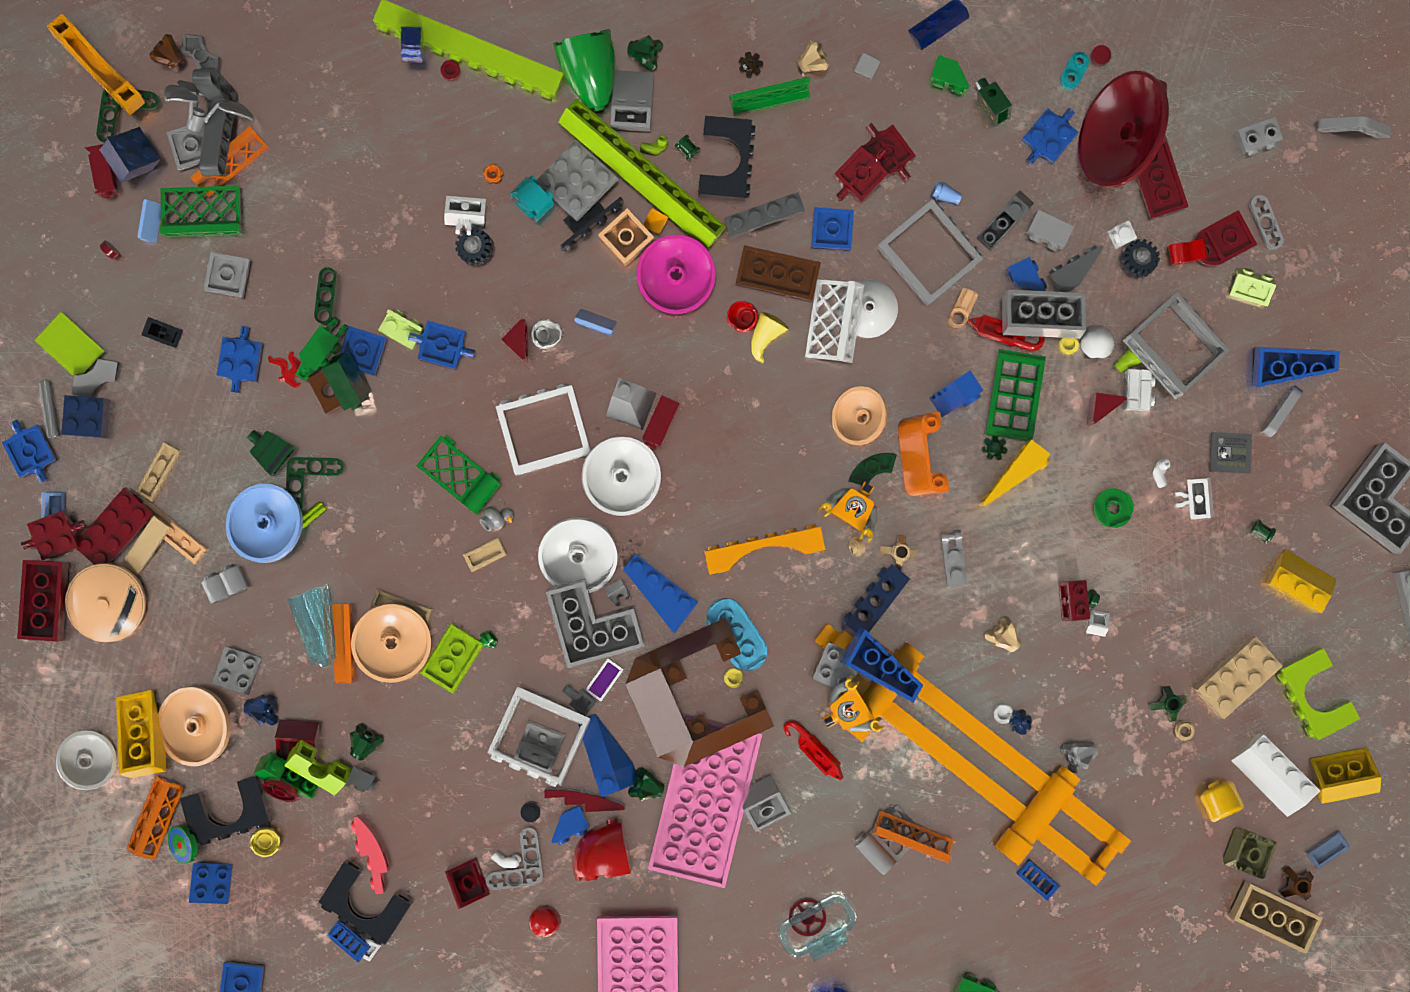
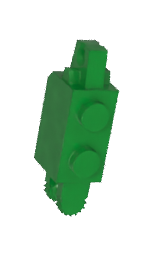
M334 317L326 328L320 325L299 353L302 362L296 375L302 380L307 381L316 371L320 372L329 361L328 359L331 355L337 354L342 346L340 345L342 342L340 339L347 331L348 325L344 324L340 327L337 334L333 335L331 331L338 323L339 319L337 317Z

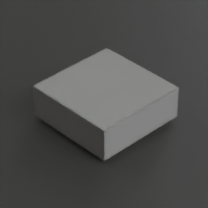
M863 53L854 72L872 80L881 61Z

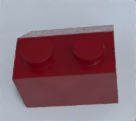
M279 719L275 735L276 755L286 761L289 752L300 740L319 750V723ZM318 751L315 756L316 761H318Z

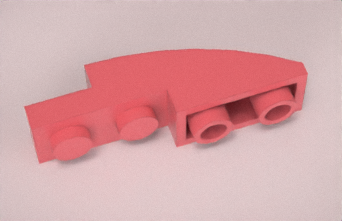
M356 815L353 817L354 821H351L352 831L357 835V840L355 841L356 851L360 852L361 857L369 856L366 862L367 868L371 870L373 877L370 878L371 889L375 890L376 894L384 893L386 886L383 873L390 870L385 849L370 824L361 815Z

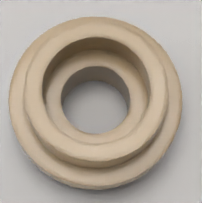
M854 537L850 539L849 550L857 557L865 552V545L862 539Z
M1180 721L1176 724L1174 731L1179 739L1189 740L1193 737L1195 728L1189 721ZM1182 727L1187 728L1186 734L1181 733Z

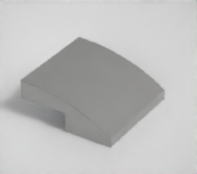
M529 720L514 758L550 774L565 734Z

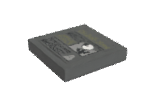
M1212 432L1210 472L1251 473L1252 434Z

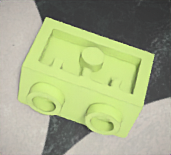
M1237 268L1230 295L1268 307L1276 287V282L1269 274L1262 273L1260 275L1254 273L1250 268Z
M395 308L393 311L388 309L387 315L378 331L413 350L417 342L408 340L409 333L422 335L424 329L420 327L422 323L413 318L410 321L403 318L405 314Z

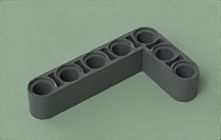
M216 68L193 70L192 80L194 85L209 100L207 114L216 103H221L222 100L236 102L235 89ZM219 108L211 115L208 123L205 125L199 165L200 172L204 177L222 176L226 171L234 114Z

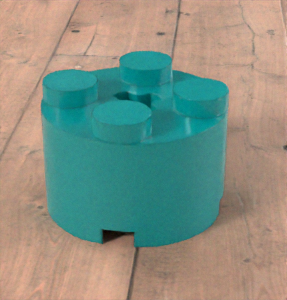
M531 175L529 178L525 177L509 193L511 199L515 197L518 200L516 205L529 218L535 217V222H538L554 206V196L549 190H543L539 186V181Z

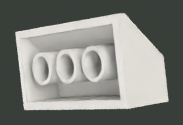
M1258 732L1231 759L1287 817L1307 805L1320 792L1262 733Z

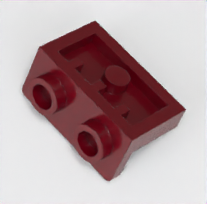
M1087 581L1059 582L1062 621L1090 619Z

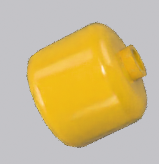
M1215 781L1207 785L1209 789L1200 795V800L1210 820L1213 822L1224 819L1244 808V802L1235 784L1231 781L1223 783Z

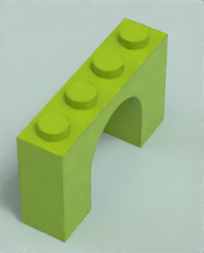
M1320 647L1283 665L1278 670L1279 674H1277L1281 684H1285L1288 689L1286 694L1292 703L1294 702L1297 707L1295 710L1297 716L1307 726L1304 728L1307 735L1314 740H1320L1360 719L1352 702L1348 700L1324 711H1316L1307 703L1305 687L1309 679L1333 666L1325 649Z

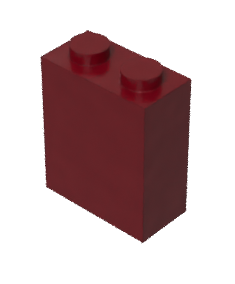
M661 395L642 437L646 446L654 450L657 447H662L678 412L680 403Z

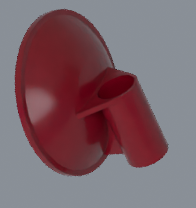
M1129 71L1111 80L1097 94L1083 120L1078 143L1080 164L1089 180L1102 187H1119L1134 180L1149 166L1160 146L1165 142L1169 118L1168 85L1166 82L1158 80L1155 76L1144 71Z

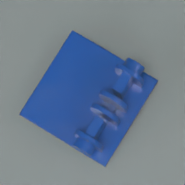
M203 861L193 863L188 902L228 904L232 864H211Z

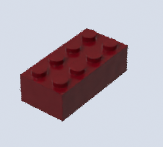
M23 560L17 639L63 641L69 562Z

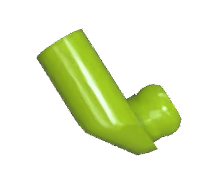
M660 135L652 144L642 142L640 152L654 155L661 153L668 146L667 137Z

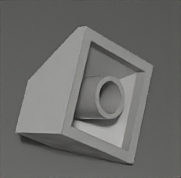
M619 378L606 416L643 430L656 393Z
M771 775L753 784L742 807L756 832L791 814Z

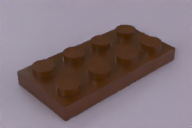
M744 245L735 284L812 301L821 262Z

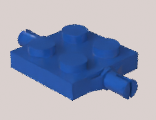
M1047 108L1023 137V141L1030 145L1033 150L1026 159L1028 162L1030 161V164L1033 165L1039 156L1048 159L1054 164L1079 132L1068 122L1073 114H1075L1073 110L1071 111V108H1068L1062 117Z
M427 320L425 331L422 335L409 333L408 340L419 343L420 349L417 357L419 360L456 369L461 355L473 358L474 354L471 353L475 352L473 349L464 347L463 340L466 332L464 330Z
M241 326L240 337H222L216 376L227 377L232 380L230 392L239 393L240 381L257 382L263 343L247 339L249 331L247 326Z
M18 419L10 422L15 434L3 441L2 444L19 478L30 473H36L40 483L48 480L43 468L57 459L40 426L35 425L29 429H22Z

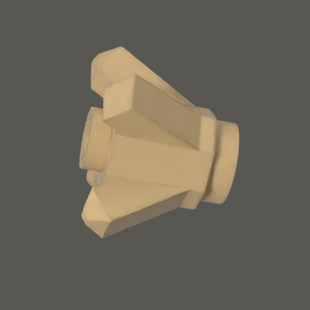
M810 40L803 54L797 59L802 72L827 70L829 67V63L826 60L827 54L822 44Z
M898 535L897 543L892 547L881 546L880 553L890 554L895 560L894 566L900 571L905 560L909 557H918V550H912L906 544L905 535Z
M1003 616L999 620L1000 624L994 628V631L988 630L985 632V639L996 643L998 647L1014 652L1022 643L1018 636L1017 623H1011L1009 617Z

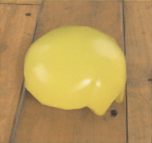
M270 827L259 828L254 831L250 838V847L258 856H272L280 847V836L275 829Z

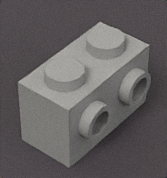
M1276 117L1239 129L1234 133L1241 155L1248 153L1249 156L1260 153L1259 149L1267 147V150L1275 148L1283 140Z
M1037 210L1026 234L1030 235L1029 238L1038 243L1040 241L1045 242L1048 248L1058 251V249L1062 250L1065 247L1074 226L1041 210Z

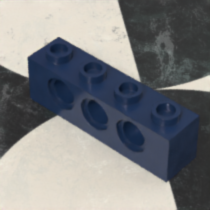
M893 564L888 568L884 566L877 574L880 577L877 582L872 581L867 587V595L864 598L861 596L854 604L856 609L853 613L849 611L843 618L844 624L841 628L852 637L855 636L859 627L869 633L910 580L908 576ZM882 583H887L890 590L885 591L882 588ZM870 598H875L878 601V606H873ZM859 613L866 615L865 622L859 619Z

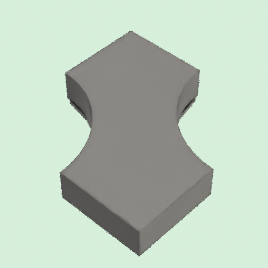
M183 34L181 54L191 57L196 62L197 69L216 68L220 73L221 58L207 51L204 45V37L202 35Z
M97 358L95 366L90 371L84 374H74L71 395L92 397L94 390L100 384L108 381L115 382L118 361Z

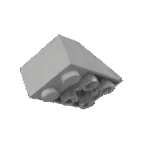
M615 70L610 123L612 129L651 131L654 73Z

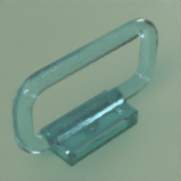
M832 895L782 923L778 930V936L789 955L802 957L810 953L815 962L849 943L845 933L854 927L856 914L846 897ZM838 902L843 906L849 918L846 924L799 950L792 947L786 936L787 929L833 903Z

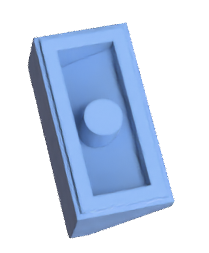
M147 199L143 200L137 235L140 240L157 242L161 219L160 203Z
M580 309L575 317L577 324L608 335H613L617 324L614 320Z
M65 492L41 493V518L65 510Z

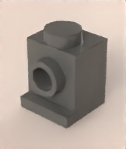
M356 765L352 768L345 785L349 787L353 784L355 785L354 788L361 792H365V790L374 792L378 781L375 780L377 774Z

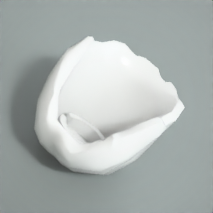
M1094 324L1086 327L1080 343L1081 349L1090 358H1106L1114 349L1115 340L1108 328L1103 325Z

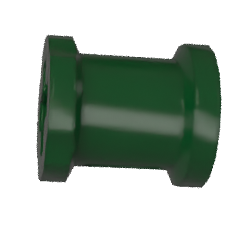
M687 134L675 144V147L679 148L686 155L687 161L692 159L701 150L700 147H696L691 142Z
M1260 519L1254 523L1250 530L1251 535L1258 536L1266 544L1271 541L1276 533L1275 528L1266 526Z

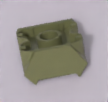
M1236 828L1232 831L1233 834L1225 856L1222 857L1224 865L1264 879L1277 842L1241 828Z

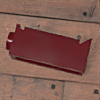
M103 144L85 147L90 152L88 156L94 188L97 190L95 194L102 196V198L114 197L113 194L119 193L117 179L100 151Z

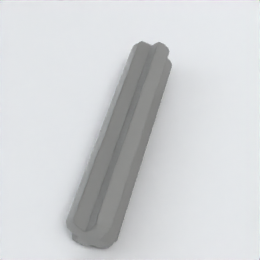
M42 380L38 382L46 435L47 438L58 437V429L51 385L49 380Z

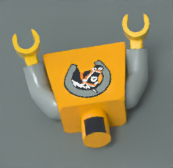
M864 482L859 491L852 487L850 489L843 488L832 493L826 502L818 508V511L822 508L826 509L827 513L824 517L833 513L862 532L860 539L863 538V535H867L869 537L868 543L872 540L877 524V507L874 505L875 502L868 498L874 489L868 483Z
M852 674L847 680L835 686L829 702L832 712L823 717V720L828 728L839 722L843 730L847 729L857 732L873 730L879 732L885 727L884 725L879 726L877 723L882 718L877 717L874 719L872 712L856 688L860 682L854 683L851 681L854 677Z

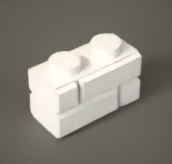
M1126 370L1125 398L1127 400L1125 401L1124 410L1149 411L1151 406H1154L1155 396L1151 395V390L1155 386V376L1149 370Z

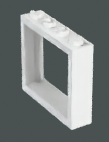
M568 383L556 386V390L542 389L537 391L538 395L531 397L530 394L521 395L517 401L511 402V399L499 402L500 405L496 406L516 476L584 457L591 451L572 385L568 386ZM568 393L583 448L519 465L504 411Z
M517 687L488 753L494 761L501 763L504 760L510 763V768L520 771V768L528 771L527 775L538 779L540 776L546 779L545 783L556 787L557 784L561 786L591 720L586 716ZM520 699L581 725L558 777L497 751Z

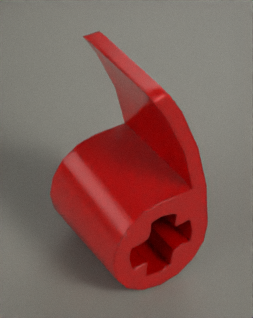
M1204 238L1168 245L1171 265H1179L1207 258Z

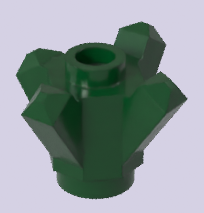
M647 35L639 40L630 41L627 53L628 56L637 59L650 70H654L657 68V61L654 59L658 55V50L662 49L663 43L660 40H652L650 35Z
M1170 686L1162 687V698L1158 702L1149 703L1150 709L1164 710L1167 712L1169 722L1177 721L1178 712L1184 704L1188 703L1187 697L1176 696Z
M361 723L356 725L355 731L349 733L351 740L350 755L357 760H364L370 753L376 751L375 748L383 743L382 735H374L371 731L366 730V726Z
M643 767L638 768L634 785L628 790L630 797H639L640 801L650 798H661L664 792V783L657 780Z

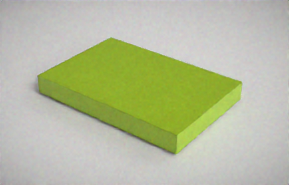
M60 312L34 340L73 376L74 374L87 373L96 363L97 358H101L106 352L63 312Z
M451 623L420 674L454 694L483 648V645L479 639Z

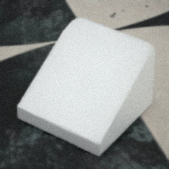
M1090 609V619H1088L1086 633L1105 636L1109 628L1110 613Z
M360 933L359 935L371 946L363 958L371 961L381 945L372 941L371 937L367 934ZM359 944L354 952L356 953L362 945Z

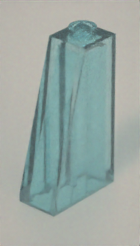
M321 585L287 599L311 665H319L320 668L330 665V660L337 658L330 585Z

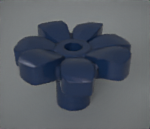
M1025 710L1014 711V718L1009 720L1010 725H1015L1012 728L1013 732L1025 735L1027 730L1031 729L1032 718L1030 715H1026Z

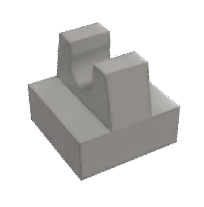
M621 579L604 589L607 596L616 606L620 605L618 598L624 596L626 600L630 599L629 591Z

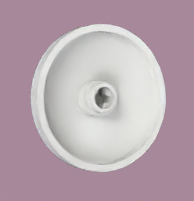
M612 437L598 443L589 452L582 467V485L588 499L598 509L612 515L626 516L643 510L655 498L660 486L661 471L655 454L644 443L630 437Z
M572 517L557 522L545 533L540 543L538 560L544 577L554 587L585 578L588 591L591 593L602 588L613 576L617 566L618 551L613 536L603 525L588 518Z

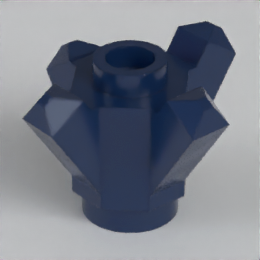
M262 694L256 698L247 699L244 704V713L252 717L260 726L265 722L273 726L277 723V717L273 715L276 698L273 695L265 696Z

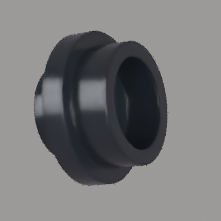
M533 802L524 804L520 812L521 817L526 822L536 821L540 816L539 806Z

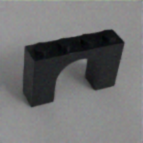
M705 116L703 139L724 140L732 143L738 149L741 161L737 169L726 176L700 174L698 197L745 201V196L750 195V184H747V176H751L752 165L748 164L749 157H753L754 145H750V139L755 137L756 127L752 125V120Z
M252 776L237 781L243 802V811L240 818L232 824H222L211 817L203 791L180 798L187 827L190 829V834L195 836L199 846L211 843L210 839L218 837L219 841L229 838L230 833L237 832L238 835L249 832L248 828L256 826V829L268 826L267 822L273 819L262 787L261 778Z
M345 860L318 903L322 904L321 908L329 913L333 911L339 915L338 919L342 922L353 924L355 926L354 929L362 934L367 933L372 936L371 940L375 943L386 945L413 901L396 891L381 914L374 917H365L358 914L350 903V892L363 869L349 860Z

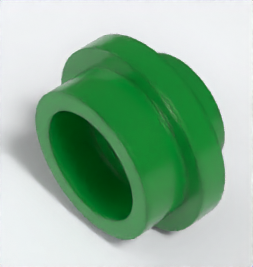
M487 630L480 634V642L484 647L492 649L496 647L498 639L491 631Z

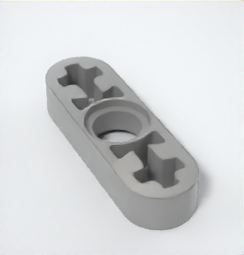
M1257 195L1250 200L1249 208L1265 247L1269 250H1276L1284 243L1283 235L1268 199L1263 195ZM1257 199L1259 202H1263L1264 204L1261 206L1262 211L1264 212L1267 210L1268 212L1261 215L1260 217L1258 216V214L1261 213V210L1259 207H1255L1254 205L1257 203ZM1264 217H1268L1271 220L1270 228L1262 226L1261 220ZM1273 228L1275 231L1272 232L1273 238H1278L1276 246L1274 243L1270 244L1269 240L1272 239L1271 234L1269 233L1266 235L1265 233L1269 232Z
M1294 385L1288 391L1264 426L1263 433L1269 437L1276 433L1302 395L1303 390Z

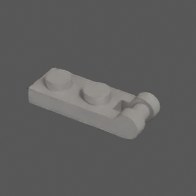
M954 530L953 533H947V531L940 532L947 587L966 585L967 577L961 530ZM955 540L956 546L949 547L948 541Z

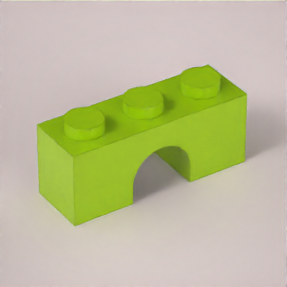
M300 740L289 752L284 766L331 794L336 795L347 783L352 769L337 760L327 765L317 762L315 756L318 749Z

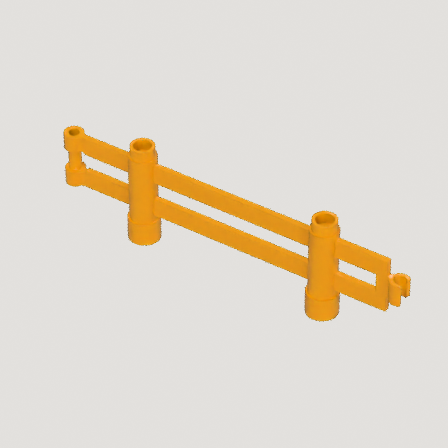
M827 624L814 641L823 649H825L827 642L845 649L851 643L853 637L846 631L839 633L831 625ZM906 642L894 654L882 645L884 649L923 684L918 694L921 700L1037 790L1038 793L1026 807L895 704L893 700L897 696L896 693L874 681L870 684L857 674L854 683L860 682L856 688L872 712L874 719L883 717L1015 822L1011 828H1007L994 845L996 849L1015 864L1020 866L1034 848L1032 845L1038 840L1097 886L1107 874L1104 872L1106 867L1118 852L1120 854L1124 852L1131 843V840L1072 795L1081 779L1063 765H1061L1056 773L1053 772L1051 776H1048L917 672L920 667L919 664L925 656ZM847 730L862 743L872 732V730L864 732ZM1060 809L1097 839L1108 844L1094 863L1090 861L1087 854L1049 825Z

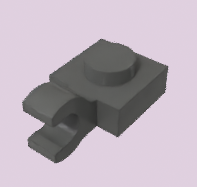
M567 684L562 690L572 699L569 705L583 716H586L597 702L583 689L577 693Z

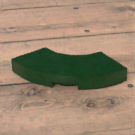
M879 453L864 459L852 471L848 482L863 485L864 482L869 484L870 480L878 474L892 473L897 454Z

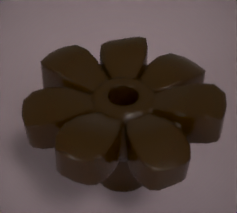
M746 52L745 58L740 57L739 63L742 64L739 67V71L741 73L746 71L747 77H751L752 73L759 75L761 73L759 68L763 67V61H758L760 55L755 53L752 56L751 52Z

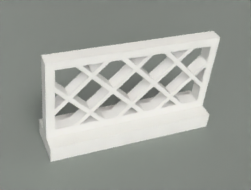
M817 279L805 357L848 363L853 362L864 290L863 284L855 281L844 282ZM822 285H828L831 289L826 296H823L821 293ZM842 286H846V295L841 298L837 291ZM834 294L838 302L831 307L827 300ZM824 303L828 311L821 316L818 310ZM842 305L844 312L838 318L834 310ZM832 314L835 321L830 326H827L824 319ZM822 323L825 330L817 335L815 332L816 326ZM838 324L841 331L835 337L831 330ZM828 333L832 341L825 346L821 338ZM818 342L822 349L817 354H812L813 345ZM834 344L838 347L837 356H832L828 351Z

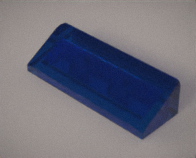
M952 0L908 31L918 46L924 49L967 20L969 13L960 0Z

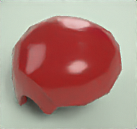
M747 301L735 302L729 307L727 312L728 323L739 331L751 330L756 326L759 318L757 308Z
M539 907L531 912L529 917L530 930L535 935L541 937L553 935L559 930L561 924L560 914L553 907Z

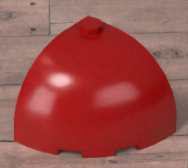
M617 817L607 819L605 824L593 827L581 837L575 847L572 860L576 881H581L583 877L585 881L597 880L601 875H604L606 878L631 874L633 864L623 820H618Z

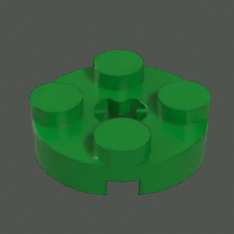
M1111 488L1102 491L1094 500L1093 511L1096 519L1102 525L1117 528L1129 522L1134 511V504L1129 494L1122 490ZM1112 502L1114 505L1119 506V509H1116L1118 512L1115 514L1108 509L1110 507L1109 504Z

